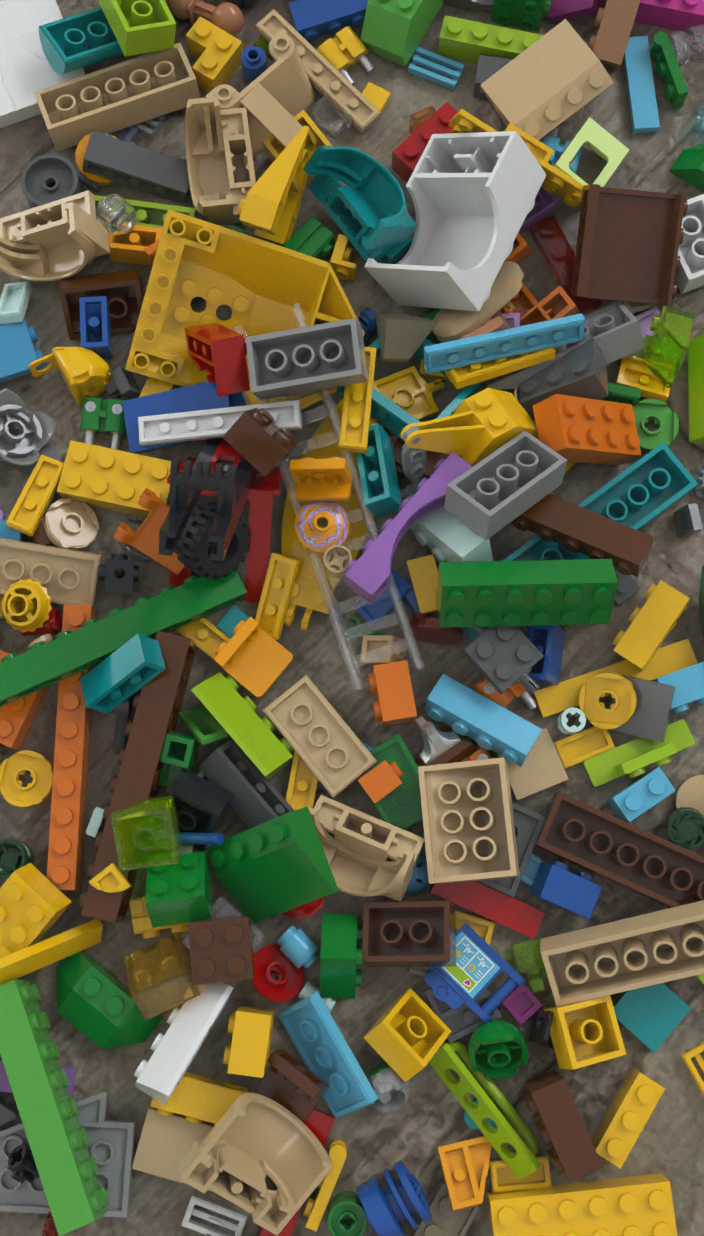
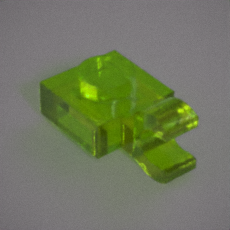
M541 938L512 944L518 973L527 972L530 990L533 993L545 990L539 969L545 968L540 953Z

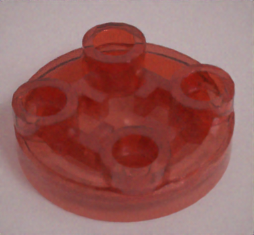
M414 613L412 620L408 624L407 633L412 638L422 642L452 645L462 642L464 629L462 627L439 628L437 618H429L427 614Z

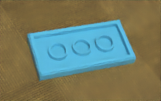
M318 992L277 1013L306 1067L329 1085L323 1097L335 1118L368 1106L378 1099Z

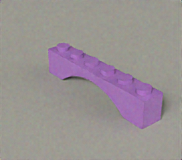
M451 452L446 459L441 458L435 465L434 473L429 479L425 477L416 488L417 493L411 499L406 498L403 501L397 516L394 519L389 518L381 528L382 533L376 540L372 538L368 541L363 549V555L358 560L354 559L348 564L344 572L346 586L373 605L390 585V569L393 555L407 530L431 511L444 507L447 484L473 466L454 452Z

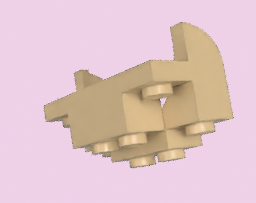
M320 795L314 808L308 807L338 890L362 897L387 896L401 902L412 880L413 868L425 845V838ZM326 831L333 833L334 838L330 836Z

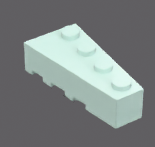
M417 491L405 497L402 500V503L406 498L411 499L417 493ZM444 507L431 511L410 527L415 532L414 535L422 546L428 545L438 562L493 561L490 540H485L478 536L472 529L446 511Z

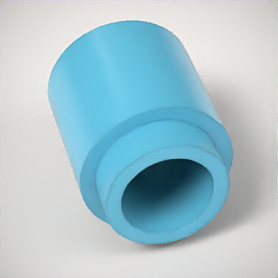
M293 925L276 941L281 946L279 949L298 969L302 965L307 969L319 957L315 953L319 947L300 928L297 930Z

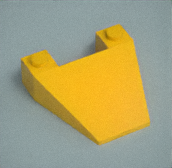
M303 126L248 191L246 199H242L239 204V220L244 225L252 227L256 238L283 246L292 236L308 177L303 167L313 155L317 142L308 126Z

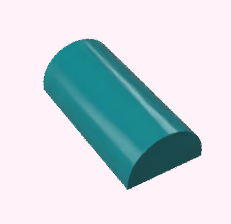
M101 7L39 26L40 42L46 59L52 69L59 75L123 55L122 49Z

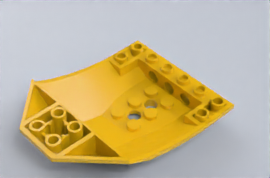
M168 209L125 370L182 387L195 385L199 382H208L206 376L209 374L206 370L200 371L188 355L185 328L217 323L242 334L245 338L340 320L357 319L329 262ZM195 297H202L206 301L205 309L200 312L194 311L190 306L191 300ZM220 305H228L231 308L232 315L229 319L221 320L217 317L216 310ZM246 354L250 390L247 391L250 405L299 400L301 402V410L337 391V387L260 400L251 390L248 356Z

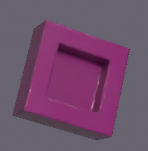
M525 984L521 987L517 985L502 1002L520 1025L543 1006Z

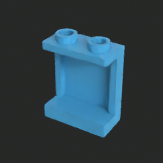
M25 318L23 322L8 323L0 326V383L30 374L29 364L44 357L42 350L37 351L35 342L39 341L34 326L29 327ZM46 362L38 365L36 369H43V366L47 365Z

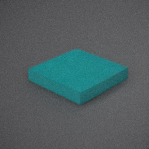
M664 983L625 991L613 1004L617 1020L653 1053L691 1009Z

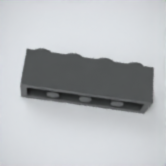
M91 132L82 171L184 204L189 186L186 160L182 158L174 159L163 155L162 152L155 149L148 150L139 147L132 141H122L113 138L105 132Z
M232 738L217 748L198 767L212 784L233 794L230 805L250 829L280 815L294 811Z

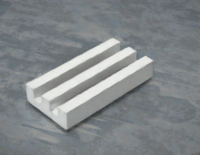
M193 1193L181 1226L204 1235L208 1233L212 1236H233L191 1220V1215L235 1231V1236H241L248 1214ZM195 1204L199 1205L201 1207L212 1210L214 1212L225 1215L240 1222L239 1224L234 1223L232 1221L226 1220L219 1216L195 1208L194 1206Z

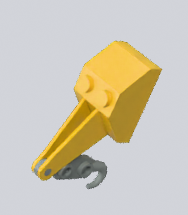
M486 388L464 399L450 416L407 425L400 433L401 438L405 442L402 446L401 457L403 472L411 482L406 488L400 490L401 498L414 493L421 482V476L425 474L427 467V451L445 454L454 452L474 466L524 430L538 439L535 422L512 393Z

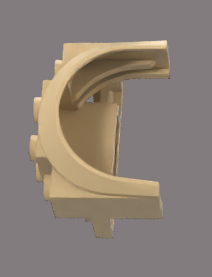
M219 96L188 99L185 114V149L193 206L197 212L207 218V222L219 226H234L233 218H240L238 208L241 200L246 199L248 191L256 183L246 107L220 110Z
M89 190L0 218V270L19 280L44 282L65 279L75 275L87 265L93 264L92 260L95 257L110 253L108 228L96 220L94 194ZM26 241H29V242L32 243L33 245H31V244H21V243L26 242Z

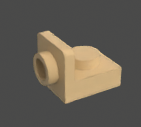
M363 635L361 663L385 664L403 661L405 658L406 647L404 640L393 635Z

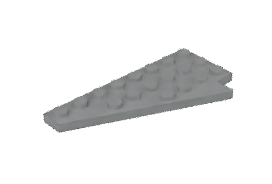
M104 1090L76 1101L79 1109V1115L76 1117L80 1128L84 1127L87 1132L89 1144L86 1147L89 1156L94 1157L97 1162L99 1174L96 1177L100 1188L104 1187L108 1195L109 1205L106 1206L108 1212L101 1217L127 1218L130 1206L131 1168L133 1165L136 1121L107 1119L109 1090ZM21 1122L1 1130L0 1211L52 1214L40 1177L33 1180L32 1183L26 1180L20 1183L11 1178L13 1172L8 1169V1159L14 1148L22 1145V1143L29 1145L23 1123Z

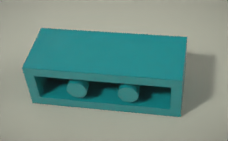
M379 423L369 426L367 454L356 453L364 505L376 517H381L398 511L402 500L391 437Z
M138 633L84 675L80 682L86 707L108 714L163 672L166 667L159 641Z

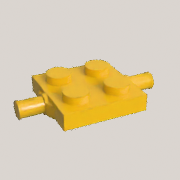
M415 366L374 381L373 388L421 422L436 416L439 412L432 393L444 389V382H442L441 378L427 383L420 377Z

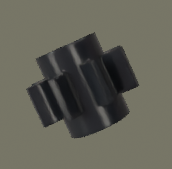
M22 1143V1145L14 1148L8 1159V1169L13 1172L11 1178L20 1183H23L25 1180L32 1183L33 1180L38 1179L40 1176L30 1145Z

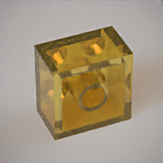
M178 933L163 938L157 943L124 957L131 997L145 1020L200 995L198 985H193L191 956Z

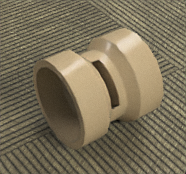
M341 545L331 546L327 549L323 559L326 570L333 577H345V569L352 561L350 551Z

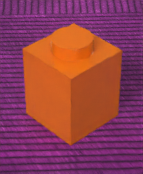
M384 760L358 779V782L375 804L403 784L400 778L404 774L394 761L389 764L387 760Z

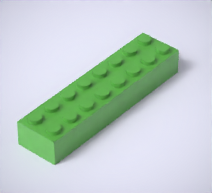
M14 979L0 985V1055L58 1235L62 1236L96 1221L108 1212L106 1206L109 1205V1199L105 1188H100L96 1177L99 1174L98 1165L95 1158L89 1156L86 1147L89 1144L88 1135L85 1128H80L76 1117L79 1115L78 1105L75 1099L69 1096L67 1090L69 1079L64 1068L60 1069L57 1057L60 1056L59 1049L55 1040L50 1039L47 1030L50 1028V1022L47 1014L44 1011L41 1012L38 1000L41 999L39 989L35 983L32 984L31 980Z

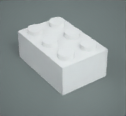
M704 194L687 200V213L682 219L681 228L684 229V238L678 249L680 267L678 272H675V282L681 294L704 286Z

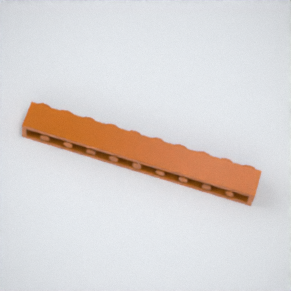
M63 605L62 632L66 630L74 632L81 629L83 623L97 618L98 611L92 605ZM95 666L59 681L47 879L59 890H82L92 709L86 707L80 679Z

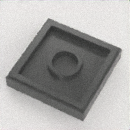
M620 674L632 682L637 695V707L626 723L610 730L664 742L675 686Z

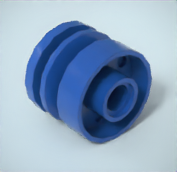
M401 1160L394 1164L399 1176L397 1180L388 1168L384 1170L387 1186L384 1188L374 1177L357 1187V1193L365 1212L364 1216L373 1232L379 1236H405L402 1222L405 1220L417 1231L420 1229L415 1216L417 1212L425 1224L433 1220L429 1211L428 1199L415 1175L406 1168Z

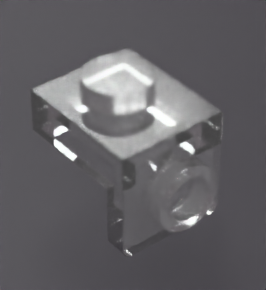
M327 94L309 109L313 122L320 131L334 140L343 135L354 124L351 116L337 109L333 104L331 96Z

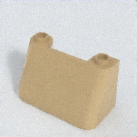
M283 30L274 36L269 43L270 55L276 62L239 93L232 86L222 84L206 95V97L219 96L220 110L243 108L240 105L241 100L259 82L293 117L303 109L307 112L314 105L315 101L314 89L292 38ZM247 112L252 156L254 158L264 150L263 141L270 134Z

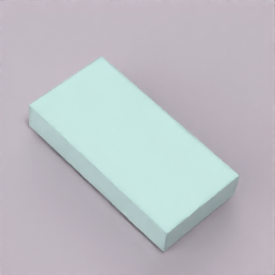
M29 281L4 284L0 297V324L23 322L32 292V286Z

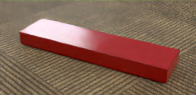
M477 881L432 884L429 890L430 893L532 939H535L545 912Z

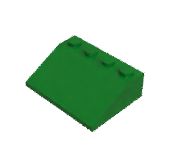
M308 807L285 813L224 840L222 845H212L206 848L215 876L244 912L251 916L253 923L339 891Z

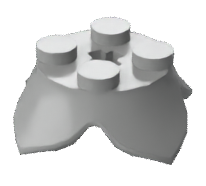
M7 388L0 391V462L6 461L16 465L29 466L38 461L40 457L39 450L53 438L57 421L44 412L27 411L24 401L20 396Z

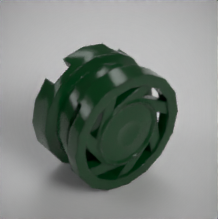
M692 807L675 809L669 814L666 821V830L670 840L674 844L689 850L700 847L704 843V816Z

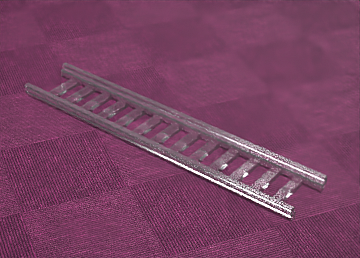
M300 303L294 304L292 312L298 328L307 327L308 325ZM233 327L235 332L242 334L244 338L248 337L244 327ZM246 354L248 375H249V378H250L249 364H248V356H247V354ZM329 388L263 400L256 396L258 404L297 400L320 392L324 405L301 413L302 426L329 417L333 431L297 443L296 445L298 446L279 466L295 515L309 501H297L295 498L296 482L289 470L290 459L336 442L339 446L341 421ZM340 451L342 456L339 458H346L352 472L351 495L355 493L359 508L347 512L349 522L351 524L364 519L368 534L346 541L341 545L346 547L351 553L363 549L372 538L376 540L379 532L372 512L364 505L361 480L352 453ZM324 520L318 522L317 525L320 528H325L328 523ZM307 549L354 691L366 688L360 666L407 650L409 651L415 671L425 668L392 570L390 569V585L375 602L390 597L395 613L346 629L341 614L369 605L370 603L360 595L337 603L333 588L346 584L345 577H329L323 560L325 553H316ZM396 624L400 625L404 639L355 656L351 640Z

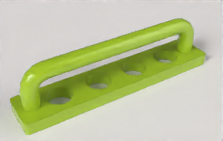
M458 1041L444 1043L431 1058L429 1064L516 1178L522 1179L536 1172L540 1167V1163L536 1159L538 1143L533 1132L493 1080L485 1078L484 1072L477 1070L476 1073L473 1071L469 1061V1049ZM449 1069L456 1071L460 1079L454 1078ZM468 1093L474 1095L479 1104L472 1102L468 1097ZM486 1118L492 1119L496 1123L497 1128L492 1127ZM505 1143L511 1144L517 1153L510 1151Z

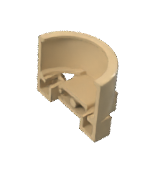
M247 1092L240 1094L201 1143L196 1140L178 1163L179 1180L202 1193H205L208 1189L251 1213L254 1223L278 1236L333 1166L320 1141L300 1119L274 1100L257 1093ZM267 1175L278 1188L277 1190L267 1189L265 1182Z

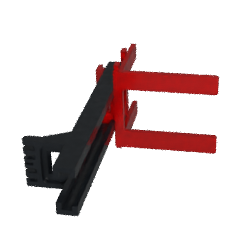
M223 438L207 439L197 458L187 457L184 461L172 458L170 475L167 478V484H170L169 513L159 530V554L172 556L200 495L218 496L217 516L208 535V542H215L210 554V560L223 561L246 500H249L248 533L251 534V540L248 541L250 548L249 552H247L245 579L247 594L244 600L246 602L259 603L269 566L273 499L275 495H280L281 486H278L279 481H284L285 472H282L283 467L279 466L277 470L264 477ZM255 478H259L257 484L253 483ZM184 566L178 575L169 570V586L174 585L176 588L183 585L184 581L192 576V570Z

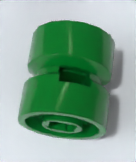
M343 1191L332 1198L329 1204L327 1222L332 1236H362L364 1234L367 1220L357 1193Z

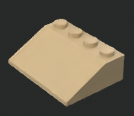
M564 19L484 81L480 87L506 126L512 123L535 139L540 140L614 82L597 56L570 23Z
M501 757L419 766L418 773L429 884L519 878L520 872L506 759Z

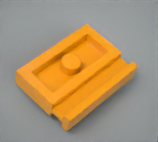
M636 356L623 357L620 361L615 384L641 389V397L659 399L666 403L675 367Z

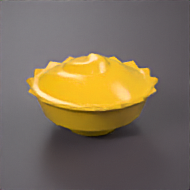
M20 579L17 583L11 584L4 593L1 602L2 614L5 616L6 623L10 624L14 630H20L23 633L26 631L34 632L36 628L43 627V623L49 619V612L52 610L50 605L51 597L47 594V588L42 587L40 582H34L31 579Z

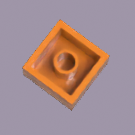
M407 660L373 665L372 674H368L370 694H376L377 701L373 702L375 722L381 721L382 728L414 723L417 718Z

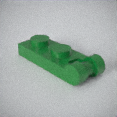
M657 32L649 48L651 60L656 62V72L658 77L662 78L665 97L667 100H670L672 109L683 106L688 95V89L668 35L665 32Z

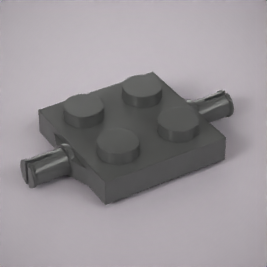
M517 626L471 627L477 636L463 650V653L500 694L511 685L519 682L523 684L530 694L540 687L529 673L532 667L544 655Z

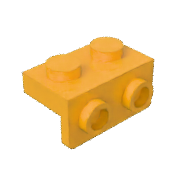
M304 457L290 460L289 470L296 482L295 498L297 501L350 499L353 475L346 458L329 457L328 459H313Z

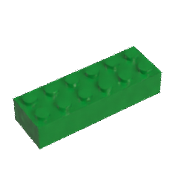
M612 559L439 562L436 600L439 628L610 624L618 584Z

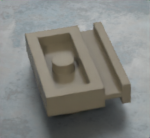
M441 1181L429 1203V1211L433 1220L425 1224L421 1218L419 1221L420 1229L414 1230L412 1236H465L480 1206L477 1205L452 1212L446 1184Z

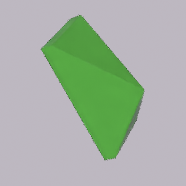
M204 705L178 712V718L201 745L217 746L228 737L226 730Z

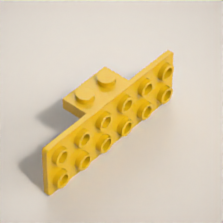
M460 109L448 124V126L453 128V133L498 132L463 109ZM509 123L504 131H517L546 173V177L541 185L542 189L548 193H557L564 198L563 201L571 207H581L584 185L548 163L554 152L553 149L512 123Z

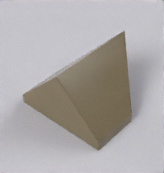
M376 313L375 319L382 362H409L412 355L439 321L403 313Z

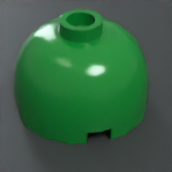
M492 1020L483 1023L475 1029L469 1040L468 1055L470 1065L474 1072L477 1073V1070L484 1072L485 1078L504 1079L514 1076L518 1073V1067L522 1064L525 1067L528 1063L529 1053L522 1032L510 1022Z

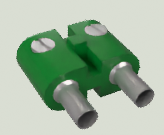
M83 397L80 430L85 432L84 443L93 445L94 433L112 434L111 449L120 450L121 435H127L122 401L124 400H103L102 398Z

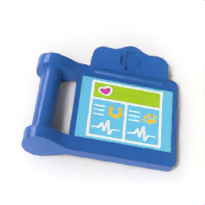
M468 924L462 925L456 932V966L428 967L430 971L424 977L425 983L432 989L436 999L447 1003L454 1010L460 1008L465 1003L484 1023L492 1019L490 1015L517 985L521 987L526 981ZM503 970L509 977L482 1007L479 1006L475 1000Z

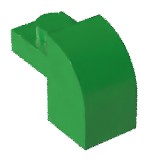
M172 731L166 734L160 762L164 763L158 785L169 787L182 768L192 772L199 746V741L195 737Z

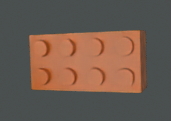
M554 394L533 405L538 440L563 456L567 461L619 466L642 456L632 404Z

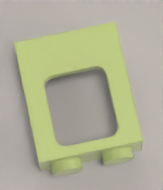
M589 117L574 135L575 137L554 167L582 185H588L569 169V163L580 147L585 144L607 162L593 182V184L604 187L629 149Z

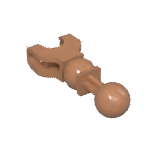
M165 0L170 12L179 19H190L191 24H195L201 16L232 36L238 35L243 28L244 17L242 11L233 3L224 2L215 7L205 3L204 0Z

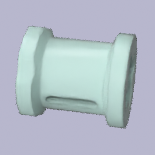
M568 708L558 716L557 727L565 735L576 734L586 724L585 714L578 708ZM574 716L576 718L574 721L575 725L569 727L566 724L568 718Z

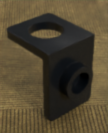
M536 1011L534 1013L528 1041L554 1050L550 1035L553 1012Z

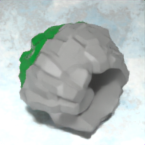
M379 1064L376 1069H370L366 1077L378 1097L370 1106L381 1113H392V1111L400 1110L399 1108L409 1098V1080L404 1082L388 1064Z

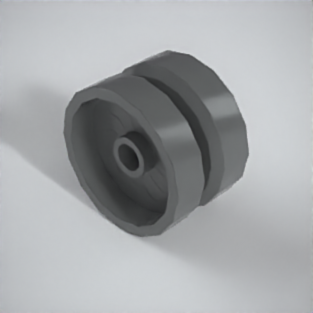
M40 155L31 160L22 171L21 187L30 208L84 192L76 168L70 160L61 155Z

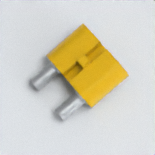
M350 26L343 28L336 33L333 39L329 38L317 48V51L353 86L355 81L348 74V67L360 63L368 74L375 70L373 64L366 57L368 49Z

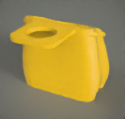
M54 347L51 354L29 364L33 377H39L58 368L78 405L83 404V397L97 398L106 389L105 385L111 381L109 365L94 351L82 347ZM50 362L46 368L36 369L41 363Z

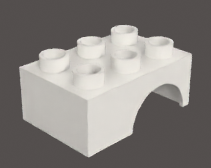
M517 131L432 134L405 186L412 197L415 207L416 224L418 225L415 229L410 249L402 260L396 264L377 263L373 258H368L364 266L398 305L480 311L483 303L491 294V287L504 260L512 252L513 242L527 214L533 209L536 195L546 177V173Z

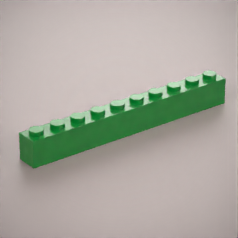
M232 570L230 576L224 577L222 575V578L219 580L207 579L203 576L199 577V575L191 576L184 581L183 585L176 588L174 585L162 589L159 595L150 599L148 596L142 597L133 603L134 606L125 610L123 607L114 609L108 613V617L99 621L97 618L91 619L83 623L81 629L71 632V630L63 631L57 634L55 640L45 644L44 641L31 645L28 648L29 651L23 654L12 653L1 659L2 663H0V707L100 664L111 653L115 652L138 633L149 638H156L157 631L170 633L243 601L247 591L237 571Z

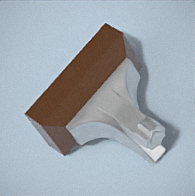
M423 716L415 720L424 741V748L419 757L415 759L418 767L461 762L476 751L466 736L459 735L455 731L441 732L435 728L432 722L426 721Z

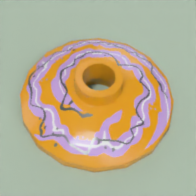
M333 500L309 501L300 508L295 517L294 529L297 539L305 548L312 552L325 553L331 546L343 545L349 535L350 522L347 512L340 504ZM320 519L327 521L328 525L325 528H320L317 525Z

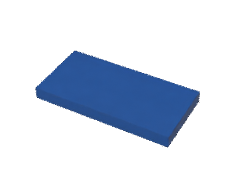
M203 382L122 401L130 453L142 454L200 441L194 440L142 446L139 444L138 417L232 407L231 396L219 397L216 393L217 387L215 383Z

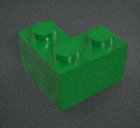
M323 913L320 956L321 998L355 999V987H361L362 969H356V967H362V949H357V944H362L363 927L357 926V914Z

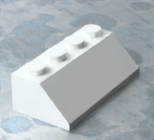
M191 981L182 996L186 999L182 1008L175 1007L167 1020L170 1027L166 1034L159 1033L150 1049L154 1053L150 1060L147 1062L143 1059L134 1073V1076L138 1078L135 1083L136 1088L166 1106L228 1002L233 987L221 982L193 985Z

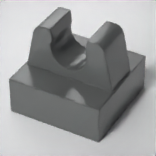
M120 366L111 371L114 379L105 385L109 396L114 395L116 399L123 396L134 399L140 396L141 392L130 371Z
M697 503L687 504L673 512L679 538L690 537L703 530L704 511H699Z

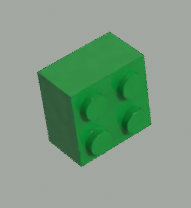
M205 851L147 860L145 905L153 928L212 919V875Z

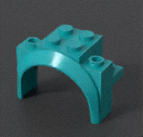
M318 146L303 167L308 175H316L308 188L366 262L368 258H373L378 263L391 246L403 245L418 227L408 214V205L403 190L395 177L380 162L370 155L357 150L356 147ZM340 181L343 182V183H345V184L348 185L349 187H344V186L340 183Z

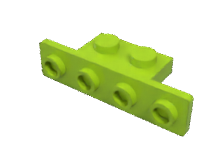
M681 719L667 725L664 742L639 737L585 760L583 766L592 786L597 787L626 774L629 775L630 779L646 772L644 767L654 763L655 767H659L671 762L670 755L694 745L695 741L686 721Z

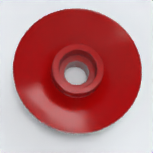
M274 944L261 948L254 955L256 976L251 981L261 996L269 1001L282 1003L293 999L301 991L304 984L303 966L298 969L279 949L281 946ZM270 973L276 976V980L271 977Z

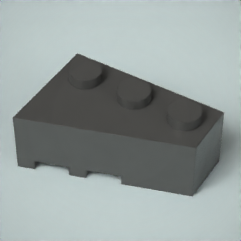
M594 338L589 339L519 384V403L534 422L533 405L554 394L596 400L609 396L606 359Z

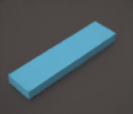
M648 36L629 37L623 63L633 134L658 132L660 123Z

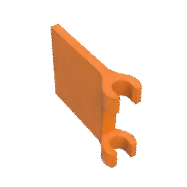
M145 488L137 503L151 511L136 532L128 524L121 522L114 538L121 543L135 547L178 575L184 568V564L177 559L178 555L173 552L172 556L159 554V530L169 513V505L164 503L154 492Z

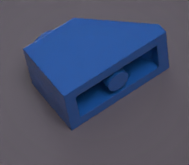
M79 297L81 347L94 351L102 359H113L112 329L107 297Z

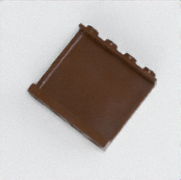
M598 184L583 186L571 297L671 305L677 292V285L674 283L675 272H678L680 267L678 249L684 238V229L681 226L682 219L685 217L688 209V202L685 200L686 193L670 194L600 187L601 185Z

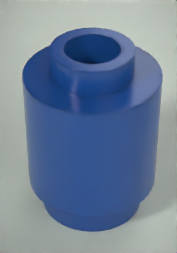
M257 46L247 47L241 54L243 77L249 83L253 82L267 69L266 54L263 49Z

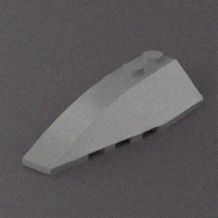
M615 301L583 315L585 318L583 341L553 347L556 351L555 359L486 380L484 383L487 388L497 390L516 389L519 387V384L591 338H594L604 355L607 367L612 362L623 357L632 356L637 351L645 348L639 322L621 301Z

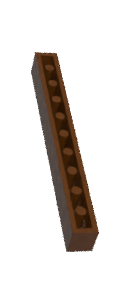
M400 437L397 438L392 447L397 477L408 478L402 468L401 452L405 442ZM427 451V467L425 474L421 476V481L425 477L429 479L434 473L433 470L441 458L446 459L450 454ZM548 494L510 522L515 528L521 531L529 530L536 533L544 541L559 543L570 552H580L587 555L590 559H612L616 571L623 575L631 574L638 577L652 549L654 539L650 535L552 494Z

